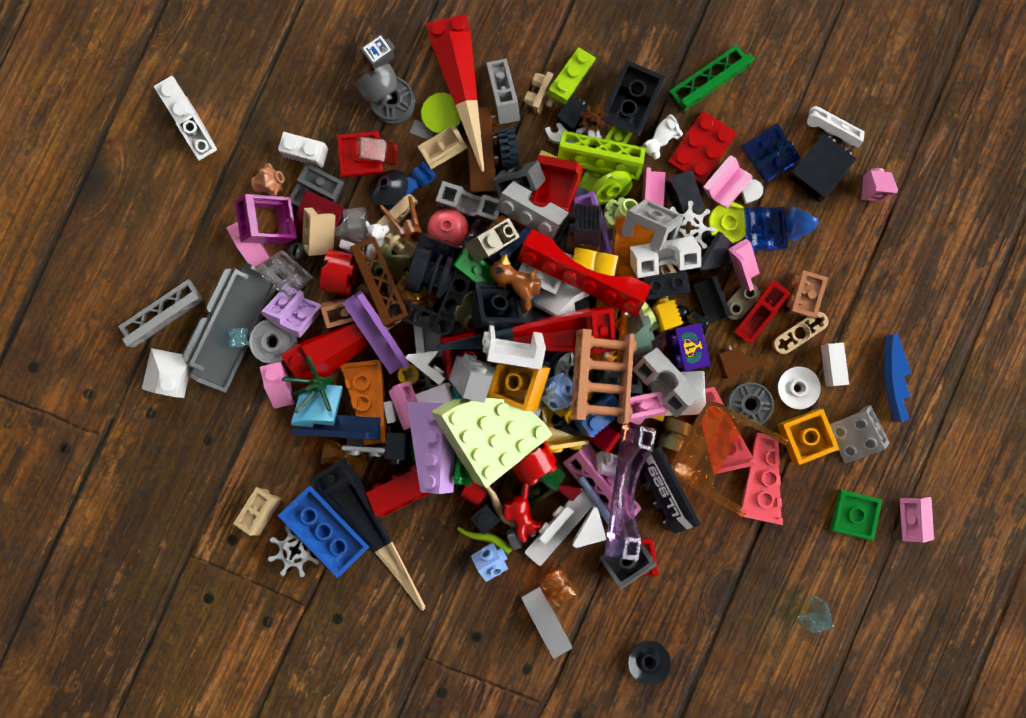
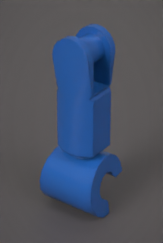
M424 161L418 168L415 167L410 174L412 179L410 177L407 178L408 188L400 200L408 194L412 195L419 188L418 184L424 187L436 178V174ZM397 203L387 207L391 210Z

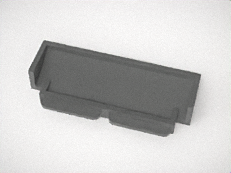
M243 262L240 271L232 267L230 269L225 268L222 271L206 304V310L209 313L207 317L199 319L182 354V359L185 363L193 367L189 377L209 387L227 392L249 346L250 333L260 323L263 317L261 311L269 304L280 282V278L246 262Z

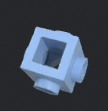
M564 373L548 378L541 400L553 412L569 407L572 403L573 382Z
M494 543L483 547L471 555L478 572L486 582L508 569L505 563L507 556L502 548L497 549Z

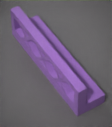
M361 291L342 302L389 374H392L402 366L404 368L410 366L406 357Z

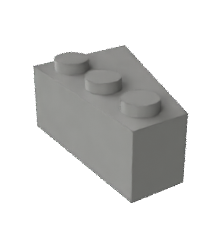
M464 353V356L456 355L449 380L462 398L485 403L497 364L477 360V357L471 354Z

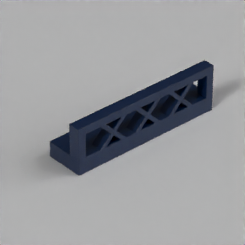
M336 415L334 426L314 424L313 428H292V434L380 439L381 417Z

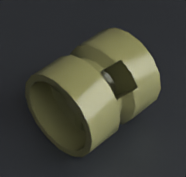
M666 416L663 425L665 431L660 433L657 445L683 454L687 444L685 438L689 437L693 425Z

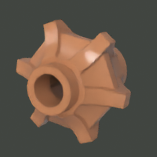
M270 163L265 164L264 168L260 169L259 174L251 179V185L257 193H269L271 196H277V191L280 192L283 189L281 184L284 182V176L281 171L274 170Z

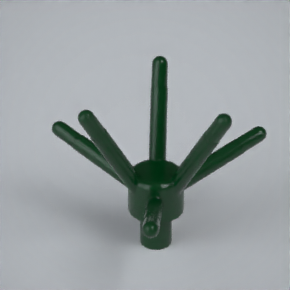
M308 356L306 359L314 378L283 377L282 381L309 384V386L293 392L292 396L309 390L312 391L295 410V413L298 414L318 392L321 393L325 406L330 412L332 409L324 390L327 385L333 383V379L331 376L324 378L318 376L311 357Z

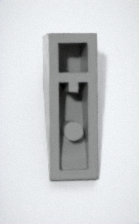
M507 58L487 62L499 124L519 121L518 100Z

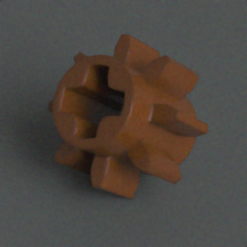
M587 105L586 112L581 111L579 115L584 118L580 121L579 125H584L586 132L593 129L597 132L598 125L604 126L605 121L601 120L605 116V112H600L598 105L595 108ZM591 116L595 117L593 122L589 120Z

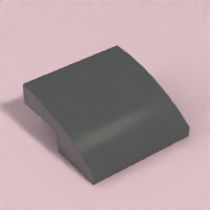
M306 163L297 178V185L290 195L291 205L299 208L306 190L336 203L344 182Z

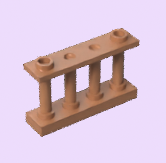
M589 329L578 330L576 333L570 420H586L588 414L618 416L617 423L629 424V419L632 417L630 395L633 353H635L637 346L636 340H634L635 334L623 335V341L594 338L591 335L592 330ZM593 347L622 350L621 363L592 360L590 358V349ZM596 369L620 372V385L591 383L588 380L589 371ZM589 392L619 394L618 407L589 405L587 403V394Z

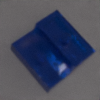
M774 123L741 145L747 158L765 182L801 159L792 141L787 140L778 123Z
M785 207L744 208L746 239L751 242L753 251L788 249Z

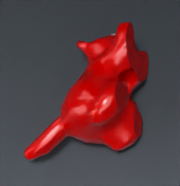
M526 482L522 485V494L508 498L502 508L504 518L507 521L515 522L516 533L523 543L527 541V536L534 537L543 524L542 521H535L531 517L528 501L529 486Z

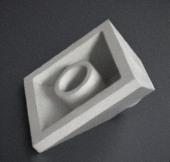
M151 348L142 389L157 394L184 398L191 366L185 363L182 359V354Z

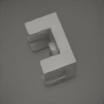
M645 199L628 210L621 234L631 237L635 223L655 231L650 247L660 251L663 249L667 237L670 238L669 240L676 239L684 216Z

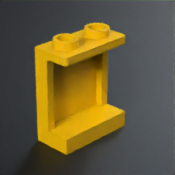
M544 403L540 419L553 434L546 439L552 453L562 452L563 448L570 447L572 450L582 449L583 445H589V440L585 438V435L580 434L574 437L571 434L555 429L551 423V418L555 411L553 412Z

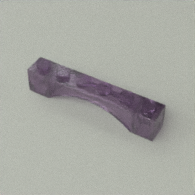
M622 424V436L620 437L604 555L627 560H638L641 536L635 520L634 495L640 471L649 455L653 452L656 429Z

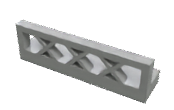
M190 279L186 280L119 325L118 327L125 336L122 339L128 347H136L203 302L204 299ZM189 287L192 292L180 299L182 290ZM175 300V304L163 311L164 302ZM149 312H158L157 316L145 323ZM133 323L140 324V327L132 333H129L127 327Z

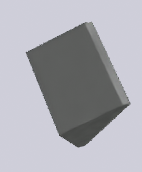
M635 533L599 557L620 590L657 566Z

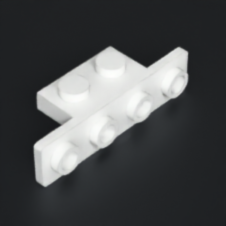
M583 490L574 501L569 500L563 507L560 505L552 514L554 518L549 524L545 522L538 530L540 534L525 550V554L539 566L546 561L594 505Z

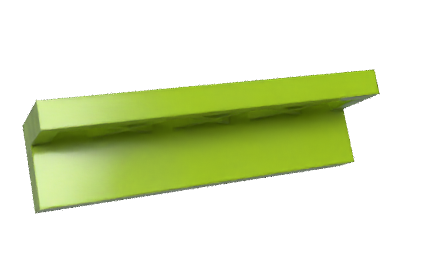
M563 131L557 158L578 162L583 169L607 174L614 171H625L631 179L639 180L646 148ZM565 139L573 140L576 143L565 142ZM588 145H595L596 148L589 147ZM608 149H615L618 152H611ZM629 153L639 154L640 156L634 157L631 156Z

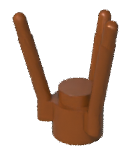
M408 196L411 219L403 223V228H401L383 205H380V209L398 230L400 237L405 236L409 242L419 240L422 231L417 220L412 196Z

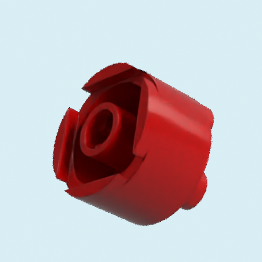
M329 249L324 259L328 262L325 267L322 266L320 288L325 292L351 296L353 287H356L358 282V275L355 274V271L359 266L354 254Z
M545 440L515 464L512 470L520 482H526L530 486L535 484L540 477L556 470V458Z

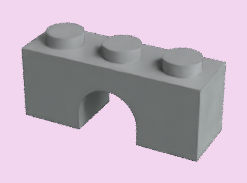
M442 181L436 198L437 206L457 210L463 215L493 225L498 224L501 212L496 210L499 202L498 199L484 194L483 196L473 195L463 190V187Z
M513 181L502 192L496 210L529 229L536 230L554 239L563 228L569 212L551 202L545 207L533 205L529 201L532 191Z
M658 348L645 355L632 369L646 385L651 382H657L664 387L667 396L661 402L676 418L701 397L700 393Z

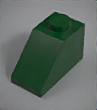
M558 467L554 472L545 474L535 484L529 486L528 501L530 507L558 489L566 476ZM522 486L517 490V495L522 494Z

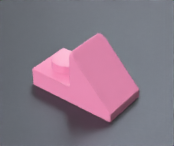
M656 392L630 397L632 417L629 419V422L640 425L646 418L665 415L668 410L661 402L663 400L662 393Z

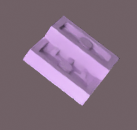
M285 285L261 312L273 324L300 338L322 313L321 304L304 298V292Z

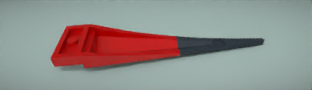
M612 306L593 309L586 308L496 330L495 338L531 344L533 332H538L543 335L545 351L575 352L576 333L581 329L592 330L591 335L594 338L615 340L614 308ZM483 334L439 344L436 348L439 350L483 349ZM600 347L590 349L591 354L616 351V349Z

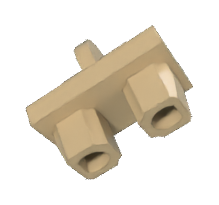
M547 72L546 75L535 73L532 85L539 88L538 94L530 91L526 93L524 102L532 107L536 114H541L545 103L549 108H551L553 102L560 103L547 94L550 86L555 81L553 73Z
M390 222L389 232L383 239L390 246L391 251H394L397 255L408 256L409 262L413 257L418 242H409L405 236L400 237L398 230Z

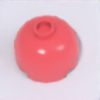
M443 208L431 216L428 223V235L441 241L447 240L461 247L469 236V224L466 217L459 211Z

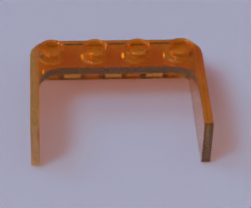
M715 401L709 402L703 407L674 458L671 467L679 481L744 517L747 512L745 508L714 490L713 480L740 432L747 426L754 427L784 445L788 443V439L734 409Z

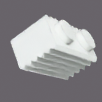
M283 132L278 148L284 158L287 157L288 159L312 164L313 166L316 165L317 167L320 166L321 168L324 167L328 153V147L325 143Z

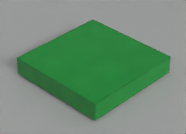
M839 489L830 531L874 541L883 499Z

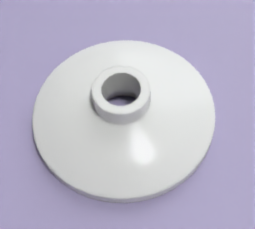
M793 367L785 371L780 377L778 393L781 400L787 406L794 409H805L812 406L819 398L821 391L820 381L810 369ZM796 384L800 386L799 392L794 390Z

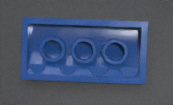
M311 486L305 489L278 515L337 578L369 548Z

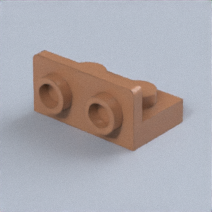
M804 270L795 275L792 281L793 293L788 296L786 307H788L787 313H796L816 319L828 277Z

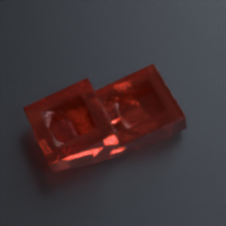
M356 137V158L368 162L378 161L388 165H396L397 144L376 138Z

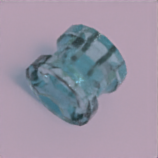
M247 328L226 331L229 337L228 348L250 346L246 337L248 334Z

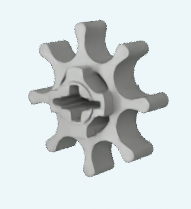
M286 525L287 538L284 541H278L274 537L270 539V543L278 545L280 551L276 556H270L268 561L273 562L277 559L283 561L284 569L280 572L282 577L285 576L286 570L289 567H296L299 570V577L303 578L305 576L302 570L303 563L310 561L318 565L320 561L311 557L310 549L307 546V551L304 550L303 545L305 544L298 536L293 535L290 528ZM299 542L298 551L301 554H296L292 560H289L291 556L289 548L293 549ZM283 551L286 553L287 558H284Z

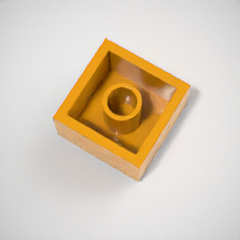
M498 363L488 396L505 399L504 403L524 411H535L538 409L551 368L542 365V369Z
M814 409L777 424L792 464L801 465L839 450L824 409Z

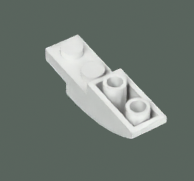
M170 76L155 85V90L176 121L177 127L197 159L200 161L217 151L207 129L175 78Z

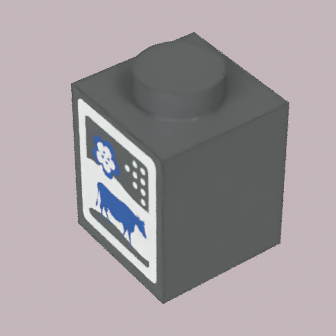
M382 34L360 48L363 56L374 71L395 58L393 43L389 38L385 40Z

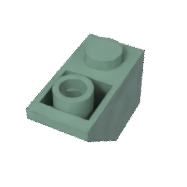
M642 308L637 317L632 315L628 319L627 334H635L634 340L637 343L633 356L652 350L651 341L655 340L649 315L644 316Z

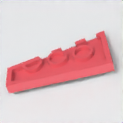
M715 387L705 388L706 414L699 415L713 473L718 474L755 466L756 462Z
M755 432L751 455L756 465L748 468L739 516L783 525V518L781 517L782 499L780 497L781 479L779 476V440L777 436Z

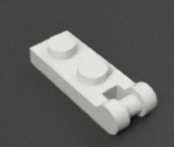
M814 106L809 110L807 123L810 127L818 126L824 129L827 134L841 138L844 143L850 146L854 145L859 148L863 143L864 131L820 107Z

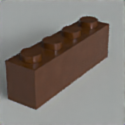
M490 107L478 108L484 172L480 170L467 137L471 194L483 196V194L497 195L492 181L496 177L495 168H499L498 155H494L493 147H497V134H492V127L496 126L495 114H491Z

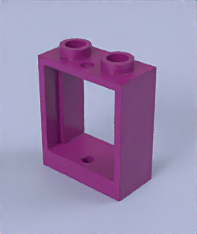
M244 194L234 201L240 241L242 243L287 244L297 238V229L294 224L293 207L290 197ZM255 208L276 209L279 234L259 233Z

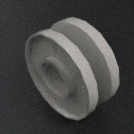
M269 320L257 324L250 333L249 339L253 355L260 361L270 364L284 363L285 361L280 354L298 343L296 336L284 331ZM275 336L278 343L272 348L269 342Z

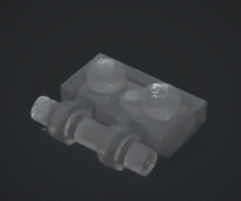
M283 250L268 259L267 264L270 266L269 268L264 263H261L257 268L262 273L263 278L267 281L270 280L277 286L276 289L280 293L286 294L289 298L295 293L290 286L299 291L313 279L305 269ZM278 273L284 280L279 278L276 274Z

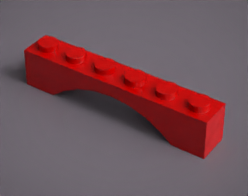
M533 229L523 243L517 260L636 317L651 288V285L632 276H610L590 270L568 257L552 238Z

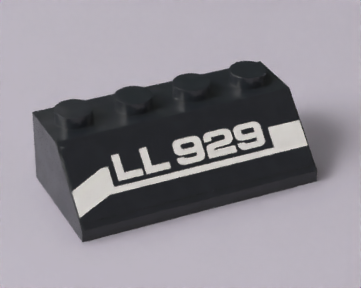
M652 445L633 455L634 461L631 464L637 474L641 473L644 479L641 483L647 493L651 492L654 498L651 502L657 512L661 511L664 517L661 519V522L666 531L670 530L676 534L701 525L661 446Z

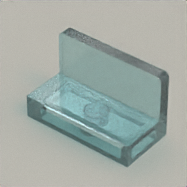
M816 595L811 596L814 613L798 616L800 625L811 633L834 629L828 602Z

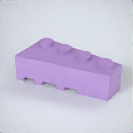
M407 402L420 492L444 494L452 493L454 489L452 477H454L455 451L431 414V411L444 403Z

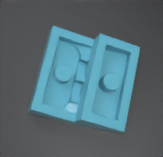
M327 385L324 390L332 409L330 412L325 406L321 393L318 392L298 414L294 411L291 424L313 428L314 424L334 426L343 391L342 386ZM311 390L299 394L295 410L312 392Z

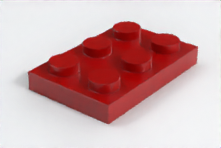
M703 110L668 161V164L681 173L692 170L696 183L702 186L737 135V132Z

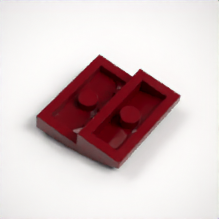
M306 190L294 220L297 233L303 235L304 208H313L317 214L335 215V238L339 230L337 227L346 208Z

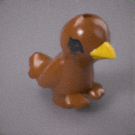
M506 254L492 264L490 275L499 287L503 286L506 289L507 284L511 285L514 292L521 298L523 315L526 314L532 307L531 297H539L541 279L535 278L536 269H533L531 274L518 272L513 269Z

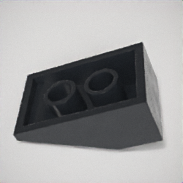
M626 60L604 110L605 116L601 120L639 136L662 87L665 76Z

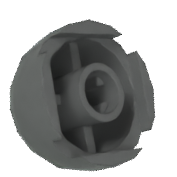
M390 63L378 67L371 74L364 75L354 83L357 93L365 101L371 103L380 101L381 104H384L392 99L391 94L397 87V76Z

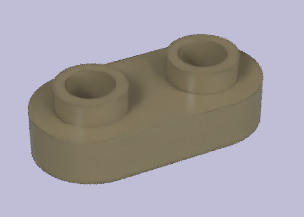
M752 284L754 288L752 290V297L746 295L748 289L743 285L726 302L731 315L726 318L738 320L746 314L759 299L760 291L756 285ZM733 305L738 307L737 313L732 311Z

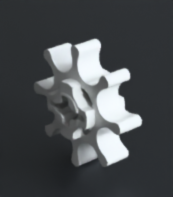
M688 201V211L681 214L685 217L681 226H686L687 222H691L692 226L699 227V229L691 230L690 234H686L684 229H679L684 237L693 236L698 232L699 234L695 237V240L701 244L703 249H706L707 244L701 239L703 232L716 231L715 227H706L703 224V218L710 213V210L706 209L703 214L696 215L692 211L693 201ZM674 207L670 208V210L678 213ZM694 218L699 221V224H696Z

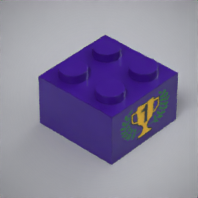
M701 323L676 328L669 332L667 343L674 353L672 364L679 372L711 366Z

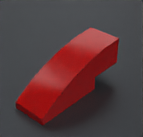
M772 279L734 332L752 344L791 294L790 290L775 279Z

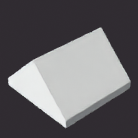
M594 505L591 507L572 541V545L576 548L606 540L598 508Z

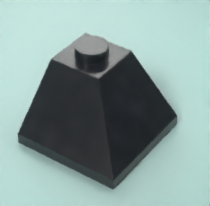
M718 231L711 237L707 243V248L701 253V267L693 268L690 274L694 276L722 269L726 264L730 266L732 261L728 249L734 246V244L722 232Z
M475 283L471 314L474 334H484V331L488 332L489 325L494 326L496 331L524 323L520 297L514 292L510 284H507L506 289H504L503 286L499 287L497 283Z

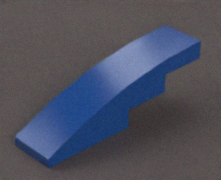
M898 333L887 335L885 338L884 380L893 421L904 422L910 419L903 399L911 397L904 376L912 373Z

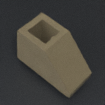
M507 218L464 245L474 262L477 263L520 236L510 219Z

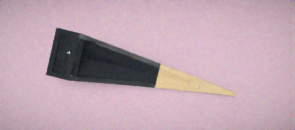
M343 458L311 478L321 497L369 545L397 578L420 610L423 611L425 605L382 520L380 517L375 516L366 495L367 491L359 475H355L347 460Z

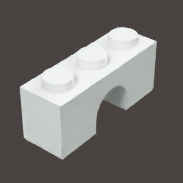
M693 236L666 240L663 249L660 251L651 248L650 243L631 246L630 265L637 278L658 275L659 266L663 264L675 265L680 271L701 267V247Z

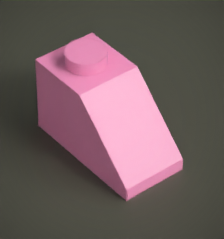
M873 168L863 175L861 200L883 202L897 194L898 188L891 172H884V169Z
M238 222L226 227L247 263L258 266L271 259L263 243H242L240 241Z
M278 362L261 366L260 371L264 388L273 408L276 409L295 404L294 396H292L291 382L282 381L283 377H289L287 364Z

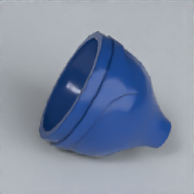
M791 206L786 217L787 238L795 242L798 238L808 235L815 230L820 220Z

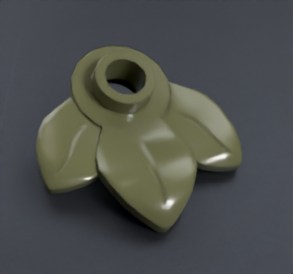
M388 244L381 246V252L394 282H400L407 278L403 270L408 264L409 257L405 255H392ZM374 263L372 271L376 277L381 278L383 272H378L377 270L382 269L384 271L383 266Z
M473 290L464 296L462 305L457 306L455 309V320L459 322L460 328L464 331L474 330L471 316Z

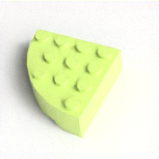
M487 396L485 403L465 398L446 402L431 411V414L473 482L485 488L553 435L545 423L532 411H524L504 403L505 399Z

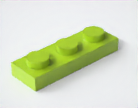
M578 47L550 86L547 94L565 105L594 64L596 57Z

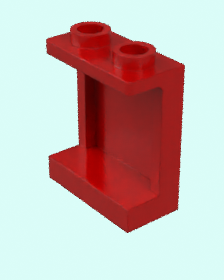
M538 155L537 160L546 180L536 191L532 192L529 201L538 207H545L551 202L569 212L567 217H570V211L572 210L584 169L578 162Z

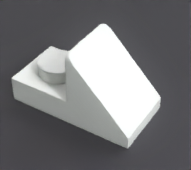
M439 351L408 354L406 356L407 360L438 385H442L446 380L443 377L445 372L436 365L430 367L431 363L439 355Z

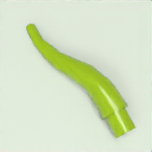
M457 527L459 532L469 538L494 543L498 549L502 548L508 555L512 551L507 541L497 535L490 533L483 535L482 533H473Z

